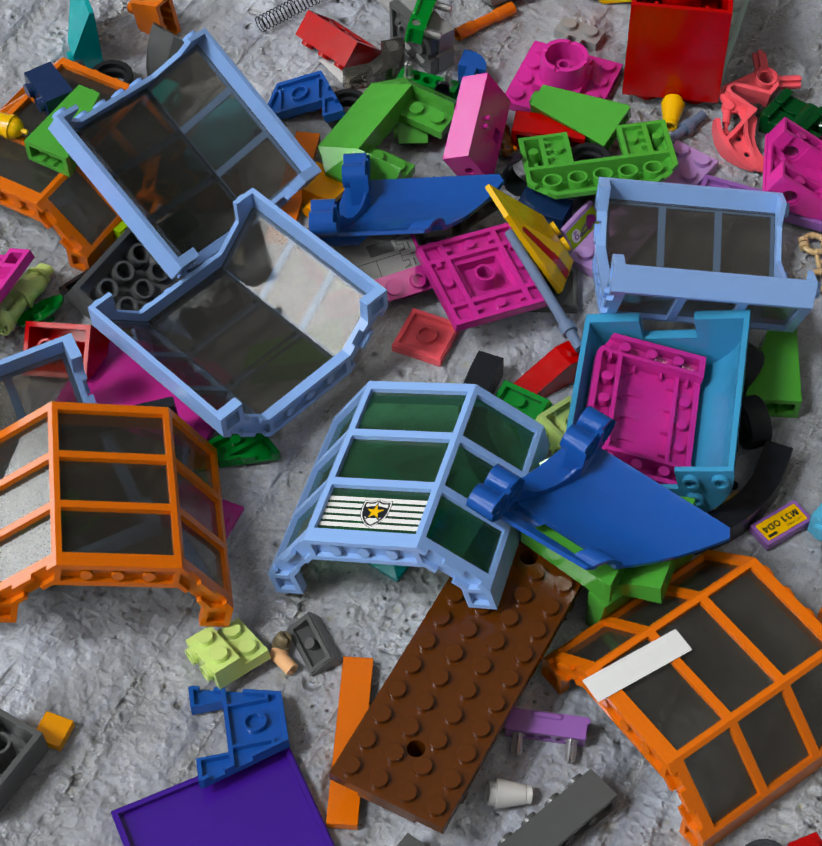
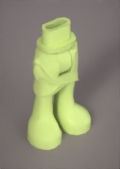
M39 263L36 267H30L27 273L21 275L0 304L1 335L7 336L15 329V325L26 307L33 308L35 300L42 294L50 282L49 277L54 273L52 266Z

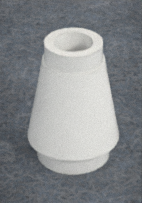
M497 777L494 780L486 781V806L500 809L532 803L533 790L531 785Z

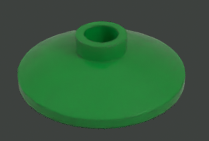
M51 296L33 305V308H29L21 315L17 321L18 326L25 327L26 321L53 322L55 320L53 315L64 303L63 296Z

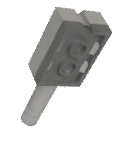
M376 0L390 14V38L425 72L435 75L438 71L441 72L453 66L455 51L452 44H454L455 32L453 27L449 23L447 24L436 11L433 13L428 28L442 32L441 39L437 40L425 36L422 45L413 42L407 43L404 40L406 28L417 0Z

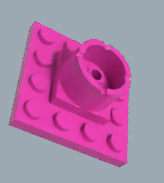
M557 39L547 44L534 41L505 93L511 101L509 110L531 112L529 100L536 90H540L542 85L608 100L622 73L623 64L588 55L587 49L581 43L571 42L569 39Z
M508 223L416 247L415 255L455 332L548 306L505 236V232L512 229Z

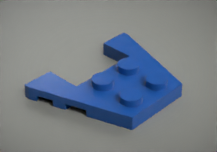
M321 70L277 83L268 102L269 107L280 120L294 118L306 112H315L322 108V116L326 123L339 120L346 114ZM261 128L260 130L256 129L254 135L255 137H257L262 132Z
M188 686L192 715L223 709L228 752L196 758L200 789L206 788L290 747L281 691L243 689L242 692H227L225 688L219 689L214 687L213 691L200 690V686Z

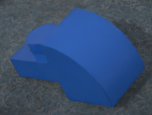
M464 49L458 64V81L460 83L462 77L486 73V61L480 54Z

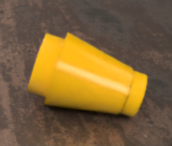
M668 94L661 101L662 119H665L668 131L677 129L685 107L683 98L678 94Z

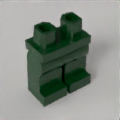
M785 88L774 99V102L772 101L760 113L758 131L765 135L784 117H787L822 140V107L818 108L812 103H805L793 97L794 91Z

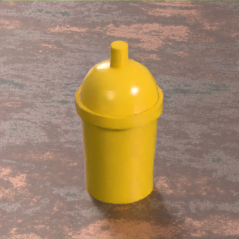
M0 112V135L8 140L19 138L22 134L28 135L29 130L24 129V124L17 115Z

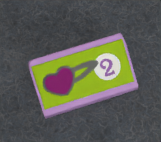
M590 200L586 201L560 229L562 234L559 235V239L564 237L572 248L569 253H572L594 229L595 223L599 224V222H596L595 207Z

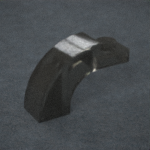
M404 37L381 41V55L373 62L342 68L344 89L359 90L368 88L371 83L396 79L405 63Z

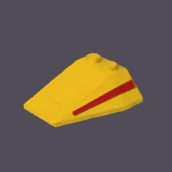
M488 184L485 186V189L557 294H560L564 289L573 259L568 253L572 248L564 237L558 238L562 234L553 221L549 224L542 214L492 185Z

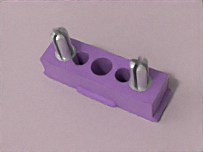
M514 708L506 722L505 736L512 737L510 751L512 755H515L516 739L518 738L516 756L521 755L523 739L566 744L564 761L567 763L569 762L570 745H573L571 763H574L577 746L585 747L586 732L590 730L591 720L588 717Z

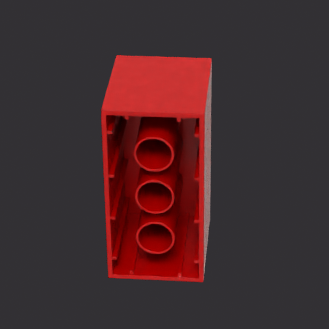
M632 0L622 94L635 95L645 100L656 97L664 98L668 94H678L685 102L690 104H700L703 102L718 103L732 20L733 0Z

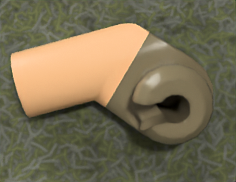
M280 631L272 640L270 656L271 660L286 675L290 676L298 668V664L289 656L292 636L286 631Z

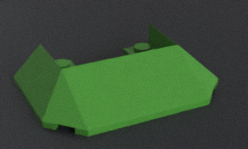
M406 77L371 83L319 144L318 150L325 175L342 183L343 154L367 153V155H370L371 180L411 178L415 173L414 164L377 147L399 121L442 139L450 129L457 100Z
M662 119L616 125V135L622 155L581 161L573 160L567 132L518 138L520 153L523 155L522 163L527 187L551 198L563 199L596 194L599 177L663 182L678 168L677 157L666 121Z

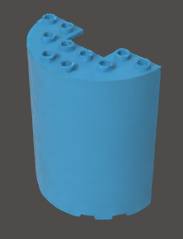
M751 309L695 311L694 323L696 329L644 331L640 313L586 314L566 430L573 423L577 424L579 417L586 409L597 350L609 341L613 333L706 357L704 379L700 385L691 466L693 467H675L674 473L677 484L661 485L678 496L695 498L696 507L706 513L718 507L728 497L734 484Z

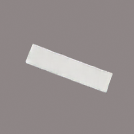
M674 629L582 681L595 699L600 702L692 649L680 633Z

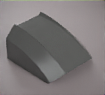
M155 22L152 23L147 44V77L177 53L184 44L183 39ZM191 58L166 78L180 83V89L193 80Z

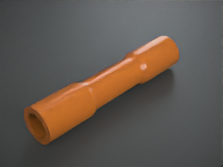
M510 1L493 9L488 14L454 28L455 39L461 41L489 25L515 15L517 10L514 3Z

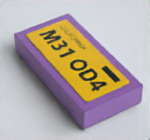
M793 500L751 524L749 532L768 551L807 528L811 517Z

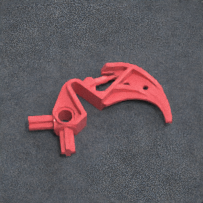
M758 50L757 53H752L755 71L727 83L721 88L719 98L723 103L721 107L723 114L722 125L720 118H715L712 122L711 131L714 146L722 158L741 169L763 173L764 156L760 153L755 141L758 119L755 115L758 108L752 104L767 107L775 98L778 90L785 88L800 89L802 78L799 75L778 76V73L768 66L766 52ZM731 114H737L741 121L729 132L728 126L730 125Z

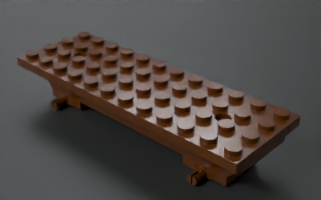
M483 522L463 554L462 559L488 573L502 532ZM521 537L497 610L469 608L461 588L452 584L453 578L449 577L330 770V780L357 792L358 796L413 823L419 822L444 834L458 807L466 800L467 791L568 612H571L574 608L575 600L583 588V585L523 544Z

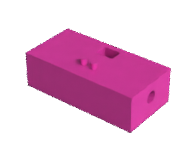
M489 73L462 77L443 155V161L457 176L495 173L511 101Z

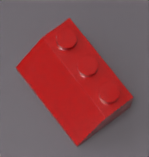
M310 10L307 11L295 34L303 40L302 44L312 50L316 48L319 50V56L329 61L333 59L336 61L334 65L345 72L347 69L360 70L382 52L334 19Z
M26 321L23 351L71 333L82 355L84 370L88 380L108 355L109 339L93 325ZM61 358L21 373L24 375L68 378Z

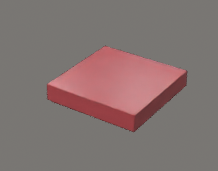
M413 308L392 344V351L441 367L460 331L455 332L449 319Z

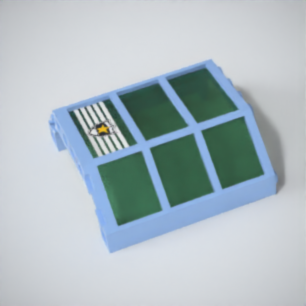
M368 381L333 418L268 572V576L276 591L304 594L307 584L300 568L305 563L308 564L312 559L425 567L433 573L440 570L452 577L451 583L461 588L469 608L497 610L518 547L521 531L501 519L494 523L490 522L467 507L466 502L473 489L479 483L485 482L491 469L498 463L521 478L539 467V462L546 459L550 447L544 425L477 384Z

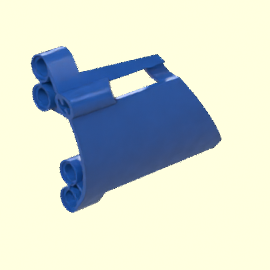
M367 153L343 154L342 184L344 192L339 203L336 199L311 200L309 231L330 247L359 246L368 236L416 234L445 230L472 216L491 199L485 186L490 184L500 190L505 182L499 174L371 180L370 155H367Z
M591 405L583 411L577 424L573 423L566 430L560 441V447L562 448L539 467L521 478L498 463L491 469L485 482L479 483L473 489L466 502L467 507L490 522L494 523L501 519L585 570H595L603 564H608L614 569L650 565L684 557L730 541V527L602 449L614 429L616 421ZM545 524L584 550L574 554L535 529V527Z

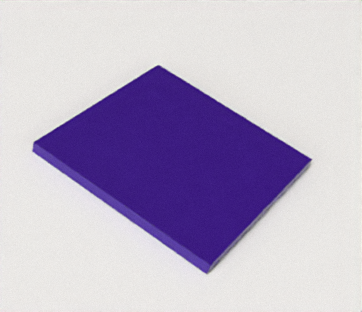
M290 747L206 788L200 789L198 776L111 811L123 846H335Z

